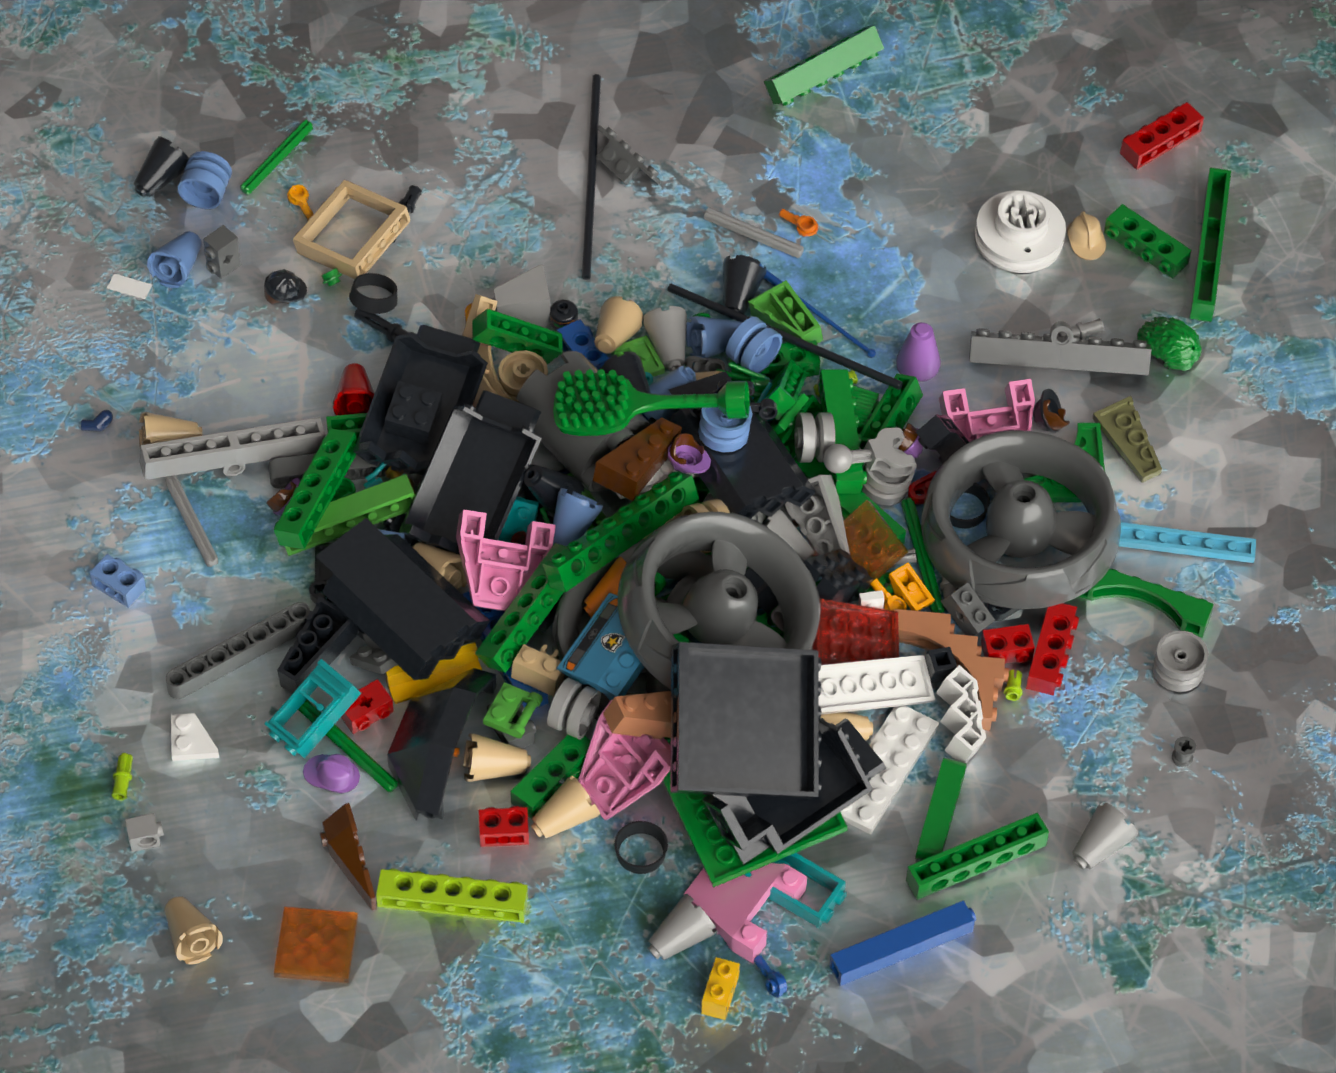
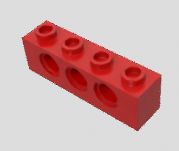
M1188 102L1181 106H1176L1166 115H1161L1149 125L1142 126L1139 131L1132 135H1127L1122 140L1120 154L1137 170L1200 133L1204 117Z
M1062 603L1047 608L1029 671L1026 689L1054 696L1056 687H1061L1064 674H1061L1060 671L1061 668L1066 669L1069 655L1065 654L1066 649L1072 648L1074 636L1071 635V631L1077 630L1080 618L1075 616L1076 606Z

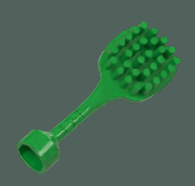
M589 369L585 374H582L581 370H576L573 376H571L569 371L563 373L564 379L557 384L558 388L553 407L555 423L561 432L575 436H600L621 431L638 414L662 409L718 407L728 419L748 418L750 395L747 381H728L717 394H650L637 391L628 379L623 375H617L615 370H610L608 374L603 369L598 370L597 373Z

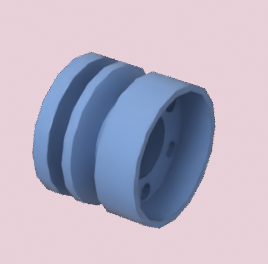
M200 151L191 154L177 187L179 195L184 201L194 207L214 209L219 206L224 196L225 188L232 175L231 166L221 156L211 152Z

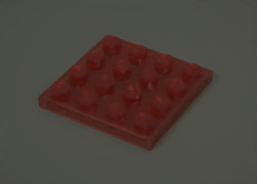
M820 599V621L813 650L819 651L821 665L899 657L898 611Z

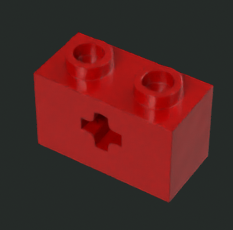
M378 679L358 689L362 694L341 716V719L352 734L366 730L374 722L386 719L394 712L393 699Z

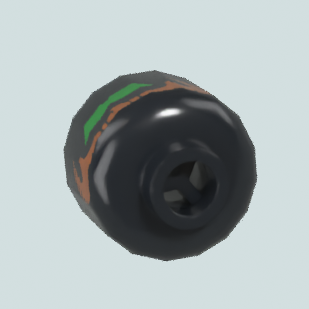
M562 299L551 305L550 324L554 330L557 331V329L578 320V309L572 301Z

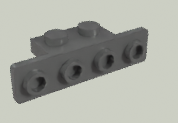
M598 126L597 129L610 141L596 157L627 185L641 169L659 185L662 183L657 177L659 173L651 165L647 168L643 164L645 160L638 153L633 155L629 151L631 147L624 140L619 142L616 139L618 135L611 128L604 129L602 126Z

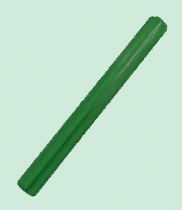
M906 498L901 501V506L912 546L915 549L922 582L935 599L929 607L931 612L944 613L945 609L941 603L942 598L933 566L922 540L921 523L915 502L911 498Z
M308 699L298 709L312 723L322 713ZM334 724L326 736L386 791L392 792L398 786L397 780Z

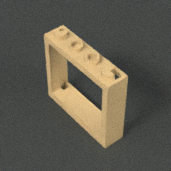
M344 179L335 188L331 196L322 203L317 212L309 218L304 227L296 233L293 242L298 254L333 270L337 268L340 273L356 279L370 270L411 220L406 206ZM349 198L389 215L353 259H349L312 242Z

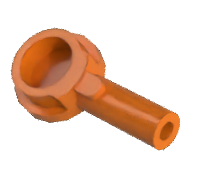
M784 208L779 213L780 217L796 225L797 232L804 237L813 236L818 231V224L813 217L805 215L800 217Z

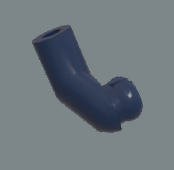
M103 410L94 420H82L81 430H105L113 420L112 412Z

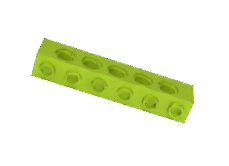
M381 869L376 894L377 907L524 923L528 900V885H523L519 882H498L494 879L476 880L467 876L457 878L449 877L446 874L430 875L420 871L411 873L402 872L398 869ZM401 887L409 888L407 890H400ZM428 889L433 890L431 893H425L424 891ZM451 892L458 893L454 896L448 895ZM474 895L482 896L480 898H473ZM501 897L506 898V900L499 901L497 899Z

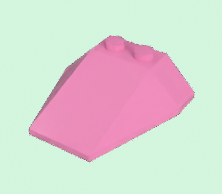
M603 712L601 713L578 781L590 796L591 804L595 803L604 820L610 819L663 781L671 769V745L664 737L660 740L653 739L652 736L644 734L641 737L613 734Z

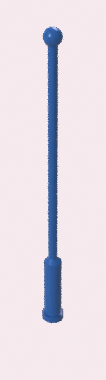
M766 269L765 280L773 286L783 282ZM800 298L810 311L867 352L868 357L873 358L876 355L874 349H869Z

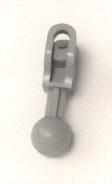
M897 427L882 429L875 439L867 441L864 449L850 451L845 445L834 444L826 449L823 456L825 467L833 473H843L852 464L866 462L869 471L877 470L888 477L895 478L910 475L917 467L912 455L900 454L895 450V448L901 445L905 437L902 429Z

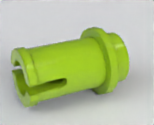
M1014 670L1009 671L1004 695L1010 701L1019 700L1023 694L1021 689L1022 673L1017 670L1015 678Z

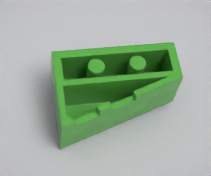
M787 280L748 301L752 317H758L764 323L803 340H817V344L823 341L821 326Z

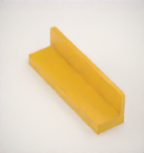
M473 642L461 646L454 659L440 660L428 679L413 680L398 665L385 673V678L394 703L398 704L408 701L472 668L482 670L478 656L475 654L478 650L476 643Z

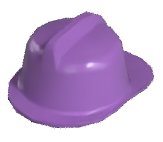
M341 754L314 756L307 761L303 769L304 778L309 784L337 793H346L355 789L360 779L359 769L346 756Z

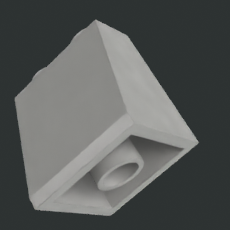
M538 265L494 288V298L490 299L498 301L496 312L541 327H551L550 297L543 265Z

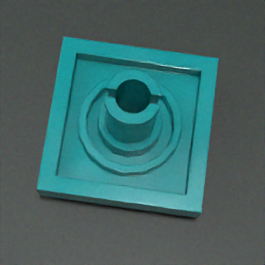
M516 497L498 540L525 545L527 528L532 521L536 522L539 502Z

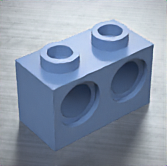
M106 554L89 573L93 587L127 608L146 589L144 575L138 569H131L120 558H114L109 554Z

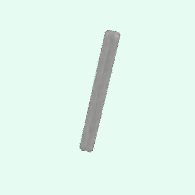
M707 208L704 213L705 220L796 258H800L803 254V246L712 208Z
M177 476L167 477L165 479L166 486L208 567L217 565L218 557Z

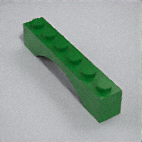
M1109 569L1094 587L1079 596L1090 601L1101 598L1120 597L1144 602L1163 612L1175 623L1180 631L1191 632L1200 638L1204 636L1214 606L1213 603L1205 599H1198L1181 591H1174L1160 584H1153L1136 576L1120 573L1115 569Z

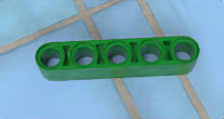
M943 757L915 859L922 861L943 852L967 763Z

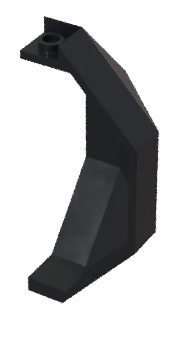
M472 668L410 699L387 753L388 767L393 777L397 780V784L416 821L420 813L427 818L443 820V798L456 745L476 697L482 691L494 694L497 687L496 674Z

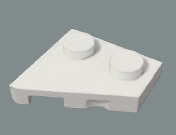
M195 713L171 715L172 761L219 758L217 747Z

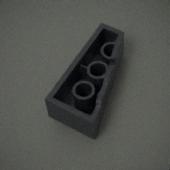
M321 596L318 597L314 610L310 611L305 626L298 632L297 640L293 647L289 648L277 670L280 686L292 694L316 668L317 662L320 659L330 665L359 634L357 625L336 605Z

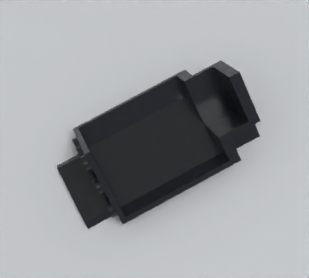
M823 718L819 720V730L821 731V742L819 744L821 791L819 797L809 800L707 795L702 798L708 809L704 813L708 820L715 822L718 832L729 846L733 845L738 858L743 864L766 849L779 854L873 790L869 781L886 769V766L848 719L845 718L836 725L826 722Z

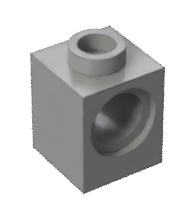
M154 813L125 819L132 852L161 846L159 837L164 836L161 821L156 822Z

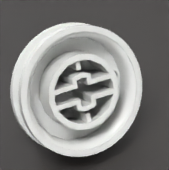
M1007 191L993 196L983 204L977 216L974 238L982 256L994 266L1015 273H1030L1048 267L1058 258L1063 248L1066 225L1059 209L1048 199L1027 191Z

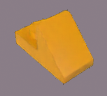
M909 562L889 574L894 595L903 598L912 611H921L935 601Z

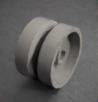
M798 413L794 429V446L798 463L812 462L814 456L818 462H823L824 452L829 446L835 444V424L832 413H818L815 419L811 413Z
M895 448L900 454H906L902 450ZM865 462L863 471L867 473V483L863 485L862 492L876 504L884 506L898 504L905 498L915 470L910 475L891 478L877 470L869 471Z
M1174 631L1163 636L1158 642L1152 668L1155 679L1161 686L1176 692L1190 691L1197 687L1203 680L1209 653L1206 644L1200 637L1186 631Z
M567 678L560 685L553 698L548 712L547 725L559 731L566 728L568 735L580 740L588 732L595 719L600 705L601 692L589 686L582 690L581 683Z

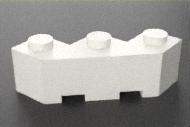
M959 665L945 678L936 693L950 705V708L940 722L955 734L945 751L955 760L966 763L979 750L986 739V733L982 728L981 720L983 719L981 701H978L977 696L978 682Z

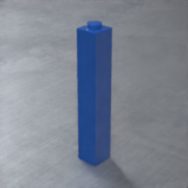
M964 900L835 952L830 955L829 966L839 985H845L973 932L976 921L975 913L971 907H967Z

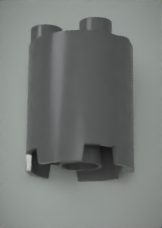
M577 351L564 352L561 357L566 364L560 366L548 376L536 369L523 384L516 399L521 404L541 411L534 428V434L542 438L540 442L575 478L582 482L586 490L591 492L602 491L608 488L593 481L596 461L651 424L642 414H638L630 420L624 429L607 435L575 436L561 432L555 423L553 407L558 388L557 384L564 379L563 373L569 371L571 376H573L576 370H581L582 374H585L589 369L593 370L594 373L598 371L582 353Z

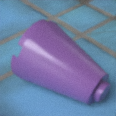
M921 322L912 326L897 354L896 367L900 374L914 376L918 381L923 382L937 375L941 359L932 327L927 323Z

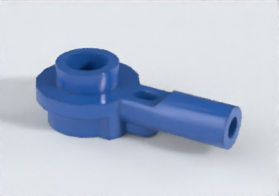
M762 955L756 956L754 962L767 979L765 985L768 993L772 994L775 998L782 996L787 991L785 977L779 971L771 970Z

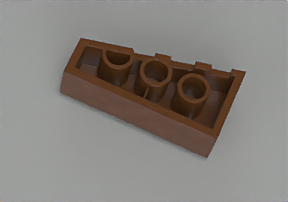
M660 418L596 461L593 481L634 501L668 459V447L681 434L682 427L664 418Z

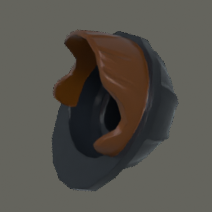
M286 269L277 270L265 278L264 294L267 301L271 304L297 302L302 300L307 294L306 284L301 278L295 276L294 272Z
M1052 389L1044 390L1040 400L1036 402L1033 411L1034 422L1044 431L1059 432L1060 429L1070 424V421L1064 420L1066 410L1061 408L1056 393Z

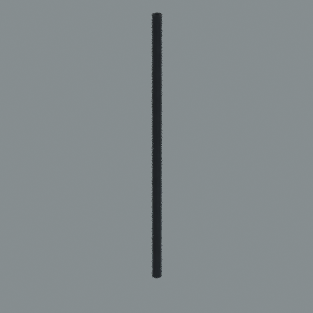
M594 74L592 77L582 279L584 280L591 278L598 144L597 128L599 124L601 76L599 74Z
M672 283L667 288V291L736 321L743 323L746 319L750 318L745 314ZM766 324L767 328L774 329L782 336V340L895 389L900 390L903 382Z

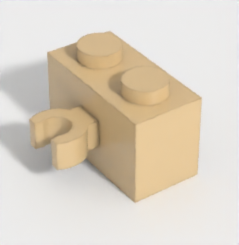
M546 644L541 647L540 651L523 645L513 661L511 678L554 697L564 681V674L557 670L561 662L558 660L559 650L556 649L553 654L549 655L546 653L548 646Z

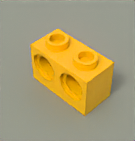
M715 958L702 999L701 1014L726 1020L739 979L740 963Z

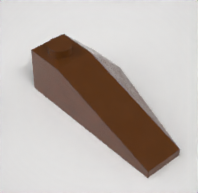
M347 803L322 822L323 832L319 833L322 846L328 847L330 856L373 911L377 909L376 897L368 868L364 867L366 864L362 845L358 846V831L350 803Z

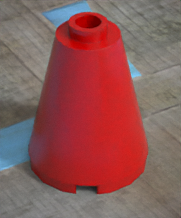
M352 363L344 368L333 400V410L336 416L368 413L375 392L362 365Z

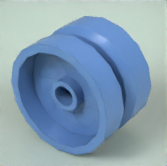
M750 317L740 324L732 334L726 347V355L736 364H741L746 369L761 373L778 354L782 345V336L774 329L767 328V325L758 317Z
M751 406L749 417L741 419H728L718 407L701 409L698 433L705 446L719 452H734L741 449L747 443L752 420Z

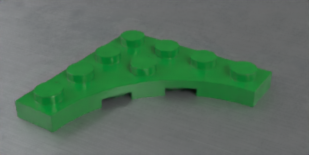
M1077 423L1075 444L1094 457L1105 471L1100 423ZM1040 475L1024 478V480L1035 482L1045 488L1053 503H1082L1072 491L1052 479Z

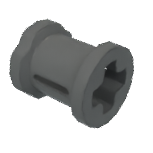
M1189 737L1178 738L1175 741L1172 760L1179 767L1189 766L1193 761L1196 744Z

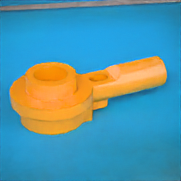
M302 185L292 186L287 193L288 201L293 205H299L305 217L309 220L314 215L307 203L309 193Z
M877 578L870 583L875 591H883L884 612L889 618L894 619L895 609L907 610L905 601L897 595L892 596Z

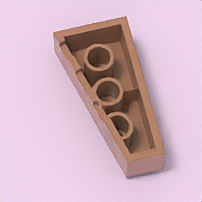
M671 691L614 697L603 712L613 734L641 737L644 734L652 736L653 739L660 740L663 737L671 738Z

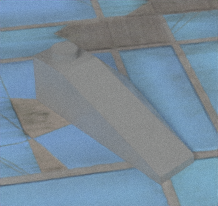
M818 475L808 479L816 492L801 507L789 502L785 503L787 512L798 523L804 536H807L814 545L818 555L837 549H842L850 554L839 496L832 475Z

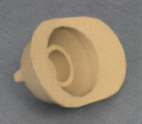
M1082 211L1068 225L1067 235L1071 247L1078 257L1085 260H1094L1104 254L1106 242L1097 218Z

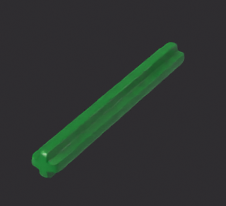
M303 120L240 185L241 191L249 195L312 131L313 124L308 120Z

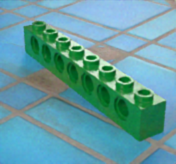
M680 471L670 473L666 479L654 484L646 493L637 496L633 502L621 507L611 517L602 520L601 524L594 529L586 531L585 535L570 542L568 547L553 554L549 560L543 563L550 587L563 592L569 591L679 514L684 507L699 500L692 475Z

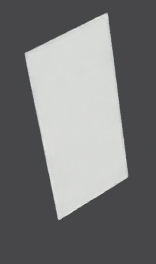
M114 274L106 289L145 299L153 284Z

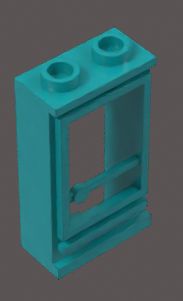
M322 659L317 662L316 668L274 716L264 723L270 729L268 734L278 743L283 740L286 743L284 748L293 756L298 753L304 759L362 694L353 684ZM318 686L333 698V701L326 709L323 704L317 703L310 697ZM308 699L322 713L298 740L283 726Z
M797 853L773 862L789 865L806 875L809 879L832 891V893L818 912L775 887L770 889L768 899L810 922L818 929L823 922L827 924L833 916V908L836 904L841 905L847 895V892H845L846 881ZM749 872L745 876L750 878L752 874Z

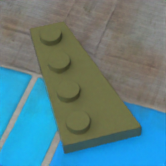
M1129 396L1094 412L1092 419L1095 423H1100L1102 432L1143 483L1160 475L1162 467L1153 446L1148 441V434L1142 427L1139 413L1133 405L1134 401Z

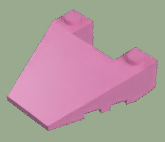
M1031 379L1011 381L1004 389L1007 407L969 412L965 388L943 391L939 397L941 413L953 420L969 442L994 432L1006 430L1030 431L1035 405Z
M463 510L459 514L456 540L472 604L476 607L506 611L552 548L556 525L532 521L527 528L526 543L521 545L483 538L487 513Z
M770 863L751 871L752 876L750 878L744 874L713 888L703 868L684 895H690L694 899L691 903L694 906H700L715 925L714 929L718 931L717 935L719 934L726 941L731 951L753 963L754 958L766 946L767 931L752 923L751 920L770 896V889L775 887L799 901L806 891L807 876L787 864Z

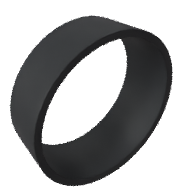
M362 274L354 280L349 299L356 308L364 312L373 314L387 313L397 305V285L392 279L381 274ZM369 285L378 286L388 290L392 295L387 298L375 299L361 294L357 288Z
M973 483V486L964 493L976 496L982 502L984 512L973 519H959L950 515L952 526L968 529L979 525L984 520L990 504V498L987 491L977 483Z
M634 821L619 830L615 837L614 847L619 863L626 870L636 874H646L656 870L663 863L668 849V840L664 831L656 824L648 821ZM634 834H648L660 842L663 855L652 864L644 866L633 865L625 861L619 854L622 842Z

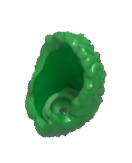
M1154 317V320L1151 322L1146 321L1142 328H1139L1137 340H1143L1150 344L1151 356L1161 358L1164 362L1163 365L1168 369L1190 370L1201 356L1202 347L1199 335L1181 320L1174 317Z

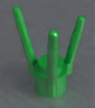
M729 362V367L751 377L726 371L728 376L743 381H751L754 384L755 391L751 397L760 398L770 382V378L765 377L766 375L756 373Z

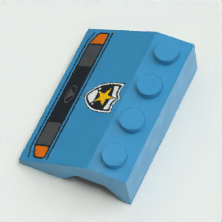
M612 593L607 595L557 667V670L581 684L590 685L602 692L610 701L616 696H625L644 668L631 649L623 632L619 619L617 595Z

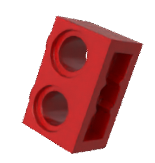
M1029 624L982 631L981 646L984 657L1005 659V664L1025 663L1033 660L1035 646Z
M512 806L499 809L495 807L479 809L480 847L529 845L527 807ZM513 823H520V825H518V826H513V825H511V824H513ZM495 824L496 826L488 827L487 825Z

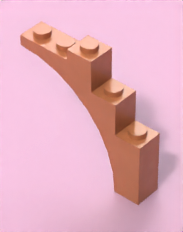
M895 609L892 641L910 644L927 651L950 647L957 667L960 665L978 682L977 696L978 701H981L983 719L981 720L982 728L990 731L991 722H996L997 708L993 707V701L997 702L998 691H1002L1003 682H1008L1009 668H1005V659L981 657L982 646H977L978 636L954 634L955 624L950 623L951 614Z

